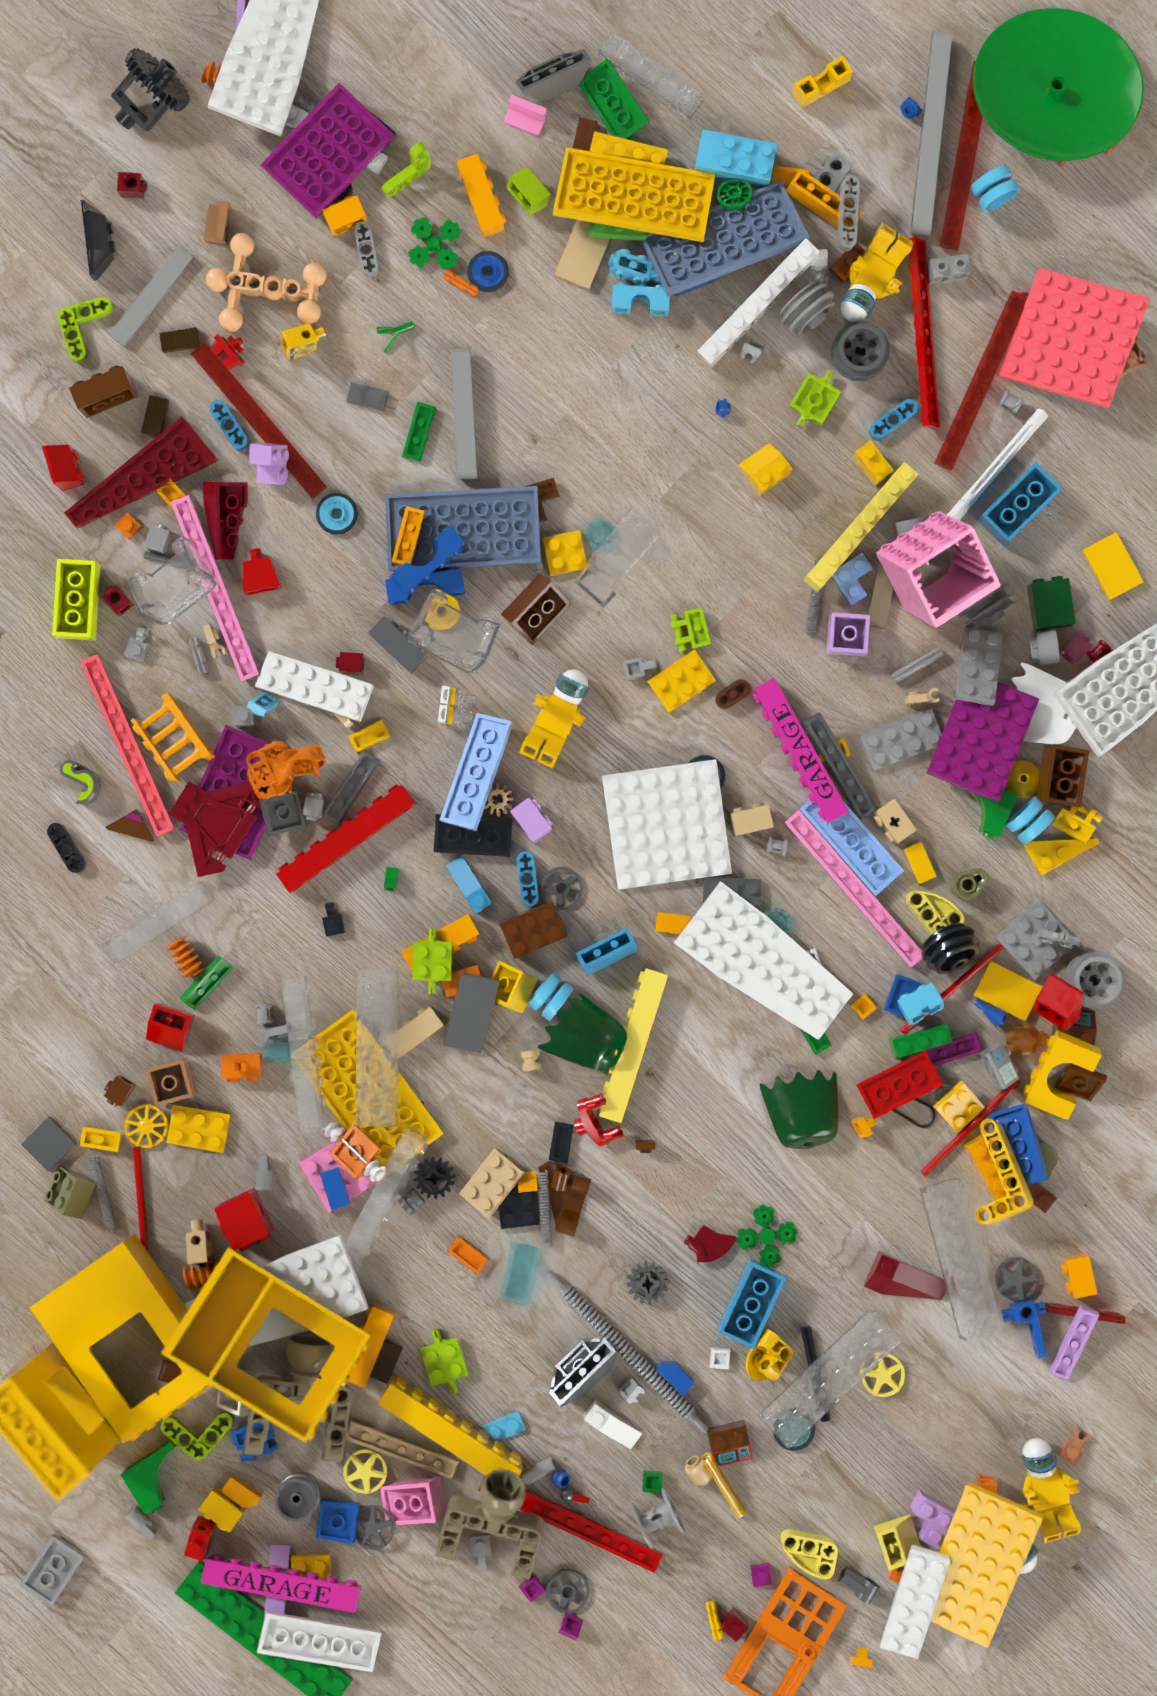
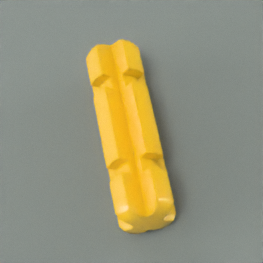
M707 1601L706 1609L713 1640L723 1639V1633L716 1601Z

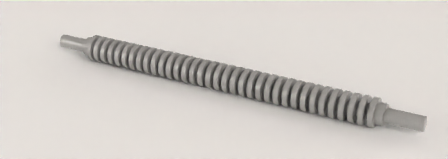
M551 1270L545 1275L558 1288L560 1296L565 1301L567 1300L568 1304L571 1303L570 1306L572 1308L575 1307L574 1310L578 1311L577 1313L583 1319L585 1318L586 1322L589 1321L588 1324L590 1326L593 1325L592 1328L596 1329L595 1331L601 1337H605L618 1354H621L622 1358L625 1357L624 1360L629 1365H632L631 1367L637 1373L639 1372V1375L643 1376L642 1378L647 1383H650V1386L655 1391L657 1390V1393L661 1394L660 1396L666 1402L668 1401V1404L673 1409L675 1408V1411L679 1412L678 1414L684 1420H691L703 1433L709 1429L696 1415L695 1408L689 1402L687 1403V1400L682 1395L680 1396V1393L676 1392L677 1390L671 1384L669 1385V1382L664 1377L662 1378V1375L658 1374L659 1372L653 1366L651 1367L650 1363L647 1364L648 1361L644 1360V1357L640 1356L641 1354L636 1349H633L632 1345L629 1346L630 1343L628 1341L625 1342L626 1339L622 1338V1335L615 1331L614 1327L611 1328L612 1325L610 1323L607 1325L608 1321L604 1320L603 1316L600 1317L601 1314L597 1313L596 1309L593 1310V1306L589 1307L590 1303H585L586 1299H582L583 1296L579 1295L578 1291L575 1292L574 1288L571 1289L572 1286L570 1284L563 1283Z

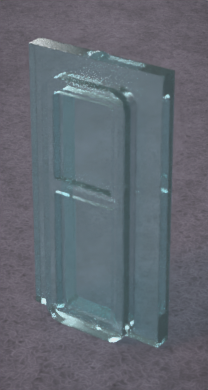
M511 1243L499 1299L529 1306L542 1248L523 1243Z

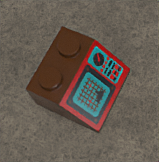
M1081 1009L1080 1019L1067 1031L1053 1024L1051 1035L1054 1036L1056 1030L1094 1045L1097 1032L1095 1011Z
M744 1420L711 1427L707 1430L712 1456L719 1467L753 1459Z

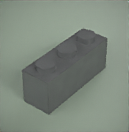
M383 616L368 633L412 674L427 658L424 654L426 650L419 644L415 646L410 641L412 637L405 630L400 632L396 628L398 624L391 617L387 619Z

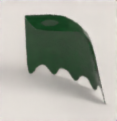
M578 993L582 1000L568 997L571 1008L557 1011L559 1023L555 1026L545 1027L551 1040L548 1043L538 1045V1048L546 1053L595 1070L603 1071L616 1065L627 1041V1033L624 1027L584 995ZM612 1040L613 1043L609 1046L608 1041ZM617 1049V1055L615 1059L611 1060V1054L613 1050Z
M817 1070L812 1080L806 1079L800 1072H797L790 1083H785L780 1077L776 1076L772 1089H768L764 1084L760 1083V1090L779 1141L786 1148L810 1149L832 1141L836 1137L838 1131L836 1072H833L830 1080H827L820 1070ZM807 1134L813 1135V1137L806 1138ZM806 1142H815V1144L810 1146L803 1145Z

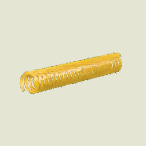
M705 1453L701 1456L702 1462H704L708 1471L712 1474L711 1476L715 1479L714 1481L718 1484L717 1486L722 1491L723 1496H725L726 1501H728L737 1518L743 1517L746 1513L745 1508L712 1454Z

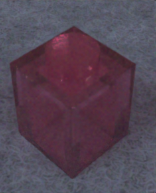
M1077 633L1072 636L1059 654L1072 665H1075L1092 647V644L1089 643L1088 637Z

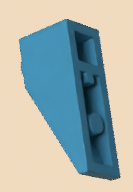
M462 855L446 865L476 914L493 904Z

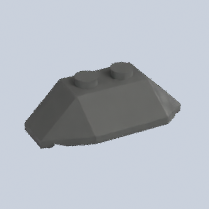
M584 49L578 52L564 53L528 69L515 82L522 94L545 102L579 86L592 61Z
M605 1337L582 1339L555 1365L549 1393L560 1407L583 1398L611 1371L618 1352Z

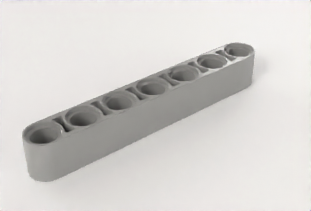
M470 348L451 349L458 479L477 478L471 350Z

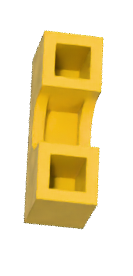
M841 56L827 64L825 70L816 77H812L810 74L796 82L793 86L792 94L802 109L849 82L853 70L845 57Z

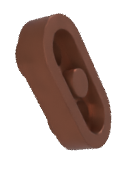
M744 679L736 680L718 692L715 697L716 705L724 710L731 708L749 695L751 690L750 684ZM742 686L744 692L739 693L737 687ZM727 697L728 702L722 703L721 698Z

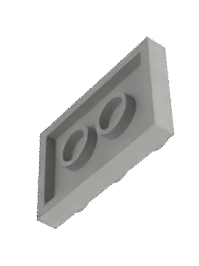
M53 1534L20 1583V1586L52 1607L86 1555L56 1534Z

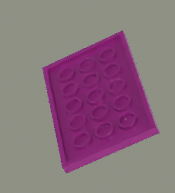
M338 83L260 166L307 212L317 219L323 213L322 210L326 209L395 136L346 88Z
M997 682L996 698L993 706L956 699L926 774L998 803L1039 698Z
M225 725L213 752L215 757L209 761L199 787L207 792L249 782L247 776L248 755L265 747V744L270 743ZM252 758L250 763L259 762V758ZM261 787L264 794H266L267 789ZM246 801L243 808L246 810L250 803ZM256 808L253 813L258 818L235 853L248 860H252L266 828L263 812L259 808ZM182 823L180 830L187 833L186 825Z

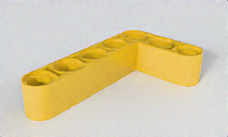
M985 1119L980 1125V1130L1007 1194L1006 1197L984 1205L975 1212V1218L978 1223L992 1225L1030 1209L1033 1205V1199L1002 1124L997 1120ZM991 1123H993L995 1126V1129L992 1133H990L988 1129ZM1000 1141L1002 1149L997 1151L996 1144ZM1006 1159L1010 1163L1008 1169H1005L1003 1166ZM1013 1178H1016L1017 1185L1013 1188L1011 1186V1180ZM1021 1196L1025 1199L1023 1206H1020L1018 1203V1199ZM1005 1203L1007 1206V1211L1003 1214L1001 1211V1206ZM985 1211H988L990 1215L987 1221L983 1217Z

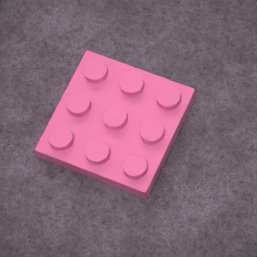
M338 1142L330 1143L299 1163L329 1213L333 1210L330 1208L320 1172L339 1167L349 1200L379 1182L370 1181L371 1175L365 1176L364 1173L358 1180L354 1179L329 1154Z

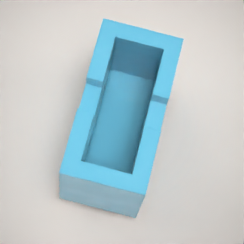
M930 983L919 986L911 994L906 993L902 995L898 1000V1006L911 1026L923 1020V1015L929 1012L930 1015H933L944 1009V1002L934 985Z

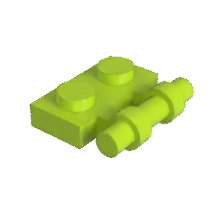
M702 607L684 611L685 619L679 620L678 614L670 615L672 621L670 625L671 629H674L676 637L674 641L675 645L678 646L679 653L687 651L685 644L689 642L691 643L692 650L711 645ZM681 627H687L689 636L683 637Z

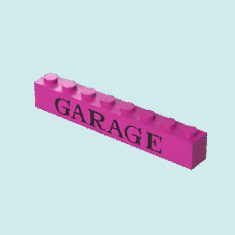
M775 678L754 688V695L752 697L757 705L760 704L764 711L761 713L766 722L770 721L772 725L770 729L774 737H779L782 743L780 745L784 755H789L791 768L794 772L797 771L800 778L798 780L801 786L809 791L808 798L811 804H816L819 809L817 814L822 822L825 821L828 825L848 814L847 807Z
M212 1554V1556L206 1558L201 1580L202 1584L354 1613L357 1610L362 1585L357 1584L358 1581L346 1579V1582L338 1581L339 1578L335 1576L322 1578L319 1577L318 1573L314 1572L301 1574L300 1570L293 1568L285 1571L281 1570V1567L277 1565L264 1567L262 1563L250 1561V1564L243 1563V1559H223L224 1556L219 1554Z

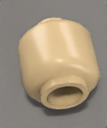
M693 1456L687 1460L684 1472L690 1482L695 1486L707 1485L712 1478V1474H710L704 1462H702L701 1456Z

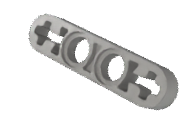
M854 175L846 176L840 188L837 242L839 248L844 251L851 250L857 241L860 181ZM850 181L853 188L851 193L847 194L849 192V185L847 183ZM846 199L852 200L854 207H846L844 201ZM844 218H850L853 226H846L843 222ZM847 232H850L848 234V241H851L849 245H847L846 241H844L845 237L847 236Z

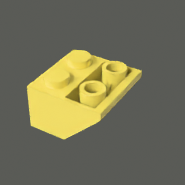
M910 1514L874 1526L883 1558L889 1571L905 1566L911 1545L921 1547Z

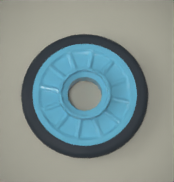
M332 493L325 496L319 502L316 509L318 524L324 531L330 534L348 532L355 525L358 517L356 504L350 497L342 493ZM334 509L342 511L340 518L335 519L332 517L331 514Z

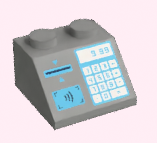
M996 1043L978 1052L994 1087L1003 1090L1019 1079L1017 1075L1019 1073L1018 1067L1015 1063L1011 1062L1009 1058L1011 1053L1007 1045Z

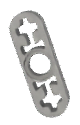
M361 221L354 227L361 270L365 277L373 278L377 276L379 267L372 230L367 222ZM361 228L368 230L365 232L367 240H363L360 233ZM369 245L372 251L369 254H363L361 252L363 246ZM369 259L372 267H375L372 268V272H369L368 269H366L368 268L367 260Z

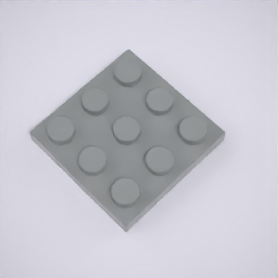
M1039 899L1030 904L994 937L1033 980H1036L1069 950V948L1061 947L1060 942L1054 941V944L1042 942L1043 938L1037 937L1038 930L1044 929L1056 933L1064 932L1072 936Z

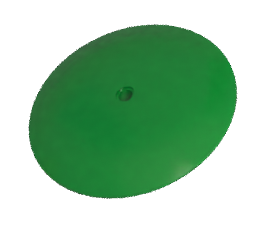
M1036 9L1016 15L1005 21L985 40L976 58L973 71L975 99L988 125L998 136L1014 148L1047 160H1081L1110 149L1130 131L1138 118L1143 102L1144 84L1141 68L1127 42L1104 22L1082 12L1069 9Z

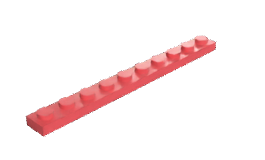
M97 654L81 661L82 668L156 836L159 837L175 830L100 655Z

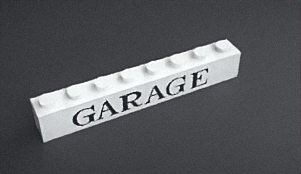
M805 238L697 351L698 356L712 368L819 257L820 251Z

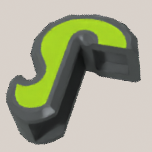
M71 760L64 761L60 765L61 775L84 786L76 804L88 805L94 802L101 788L99 777L94 772L79 770L81 767L80 763Z

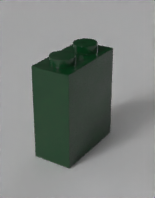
M1063 576L1052 577L1051 581H1044L1043 578L1032 580V583L1027 586L1033 631L1074 625L1076 622L1069 578L1063 579Z

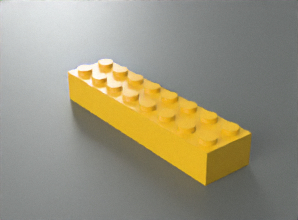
M394 1375L381 1394L378 1401L380 1406L487 1476L490 1472L498 1469L510 1470L518 1476L522 1472L523 1460H521L522 1457L514 1451L509 1452L505 1449V1445L498 1440L495 1442L488 1439L489 1435L481 1429L479 1431L472 1427L473 1424L466 1419L461 1420L453 1410L441 1407V1403L433 1397L429 1399L420 1388H413L408 1385V1381L405 1378Z

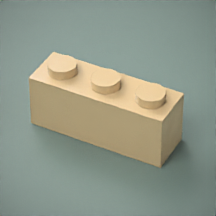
M424 1006L416 1012L418 1014L416 1018L412 1020L409 1017L401 1023L403 1026L401 1029L396 1031L394 1028L385 1035L387 1039L384 1040V1043L397 1060L445 1025L432 1006L429 1008Z

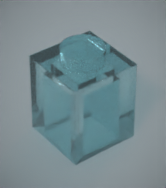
M266 1042L265 1046L262 1047V1058H265V1062H290L291 1042Z

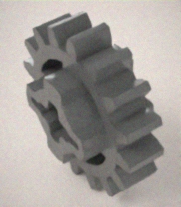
M645 1261L644 1266L641 1267L638 1263L637 1270L631 1269L633 1275L627 1276L631 1280V1282L627 1283V1287H632L629 1290V1294H635L634 1300L640 1298V1304L647 1300L648 1305H651V1300L653 1299L656 1303L658 1302V1296L664 1298L662 1291H668V1287L664 1286V1284L669 1283L668 1279H663L667 1274L666 1272H660L661 1266L655 1268V1262L648 1266L647 1261ZM650 1271L655 1272L659 1278L652 1276ZM643 1272V1275L639 1279H636L637 1275ZM646 1275H648L649 1281L653 1282L650 1283L649 1291H647L646 1285L642 1284L646 1282ZM656 1287H659L658 1291L652 1294V1291ZM636 1288L642 1289L645 1292V1295L639 1293L636 1290Z

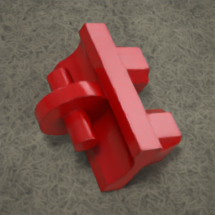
M219 334L213 337L216 341L210 349L218 357L224 351L227 353L228 356L221 362L228 370L233 369L237 365L242 366L245 363L235 351L237 350L239 353L244 351L241 347L243 343L241 337L234 339L230 335L227 338L230 343L224 336L220 337Z

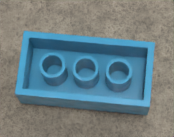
M1035 462L977 520L1005 546L1063 488Z
M749 1258L717 1327L718 1333L754 1349L784 1285L786 1276Z

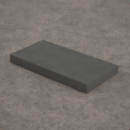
M461 972L443 1043L444 1046L481 1053L499 980Z

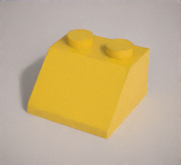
M769 443L738 465L759 496L787 478L793 471L784 456Z
M499 961L491 977L492 979L499 980L495 1002L523 1014L538 978Z

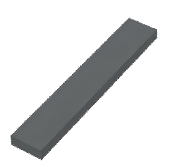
M817 712L802 723L858 818L862 820L875 812L877 808L821 713Z

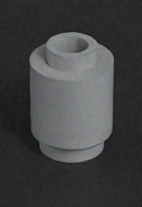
M308 793L307 797H305L302 815L306 816V820L317 821L318 818H322L323 795Z

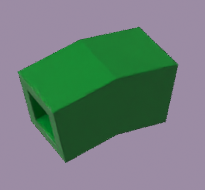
M386 867L384 890L396 892L399 875L398 868Z

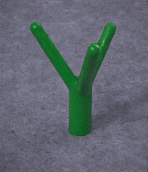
M412 321L397 327L376 328L377 334L396 332L384 349V353L388 352L401 333L414 329Z

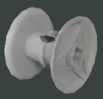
M662 1487L661 1490L665 1503L656 1508L652 1506V1510L641 1514L636 1504L630 1503L636 1522L650 1549L654 1548L651 1532L659 1528L663 1530L665 1525L675 1522L679 1531L685 1533L680 1516L665 1487Z

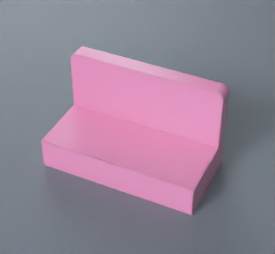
M511 95L504 123L539 136L547 117V108Z

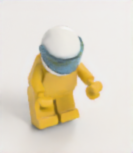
M881 223L863 256L859 255L857 261L850 267V289L840 300L841 313L850 322H860L865 317L869 318L875 306V299H880L893 293L898 294L900 291L898 287L903 284V282L893 277L902 260L912 250L913 241L900 233L896 236V231L884 223Z
M575 669L567 670L563 675H559L553 695L543 696L536 694V702H533V705L543 709L536 717L537 720L523 741L519 753L535 760L544 744L538 762L553 769L564 743L571 733L573 723L580 727L584 719H586L578 708L581 700L590 689L588 688V679L584 673ZM526 746H529V747L535 749L536 751H535V752H529V751L527 750ZM545 754L553 758V760H546L543 755Z
M1030 1439L1025 1443L1021 1454L1023 1464L1027 1468V1477L1025 1478L1022 1491L1025 1498L1028 1499L1029 1506H1033V1511L1043 1515V1520L1039 1527L1043 1544L1059 1540L1061 1534L1063 1538L1080 1534L1081 1526L1076 1519L1069 1499V1493L1075 1494L1080 1492L1077 1488L1079 1481L1072 1478L1062 1469L1056 1468L1057 1458L1053 1446H1050L1044 1439Z

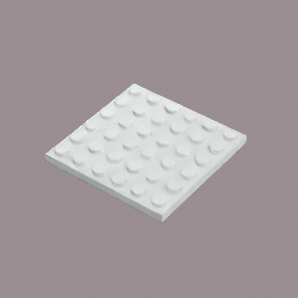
M716 759L602 775L618 890L732 874Z

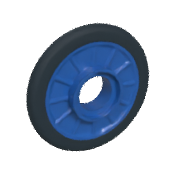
M483 251L476 254L470 260L467 268V276L470 283L477 286L478 290L482 292H493L500 289L506 283L509 274L505 259L493 251ZM490 267L493 269V274L485 276L482 273L483 269Z

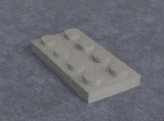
M970 627L964 628L955 699L991 706L995 704L1003 633Z
M932 708L859 735L872 771L937 747L942 734Z

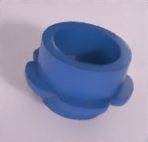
M727 399L718 400L715 409L716 415L724 418L726 414L730 413L731 409Z
M561 1469L553 1475V1484L555 1487L564 1489L568 1486L571 1477L566 1473L565 1469Z

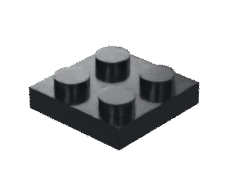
M518 1187L513 1188L498 1207L501 1229L539 1225L536 1191L519 1193Z

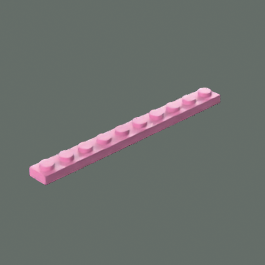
M187 495L172 501V507L242 682L256 677L260 674L191 497Z
M798 810L784 822L785 825L910 968L922 958L921 949L801 811Z

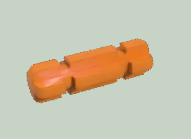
M447 270L443 278L448 283L452 282L453 286L463 292H467L472 297L477 295L479 291L477 286L470 285L469 281L459 275L455 276V273Z

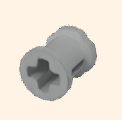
M1006 390L998 405H1004L1011 409L1013 413H1016L1024 398H1018L1010 394L1009 390Z
M769 836L766 853H778L785 857L788 840H776Z
M272 1004L255 1005L258 1019L256 1024L273 1023L270 1010Z

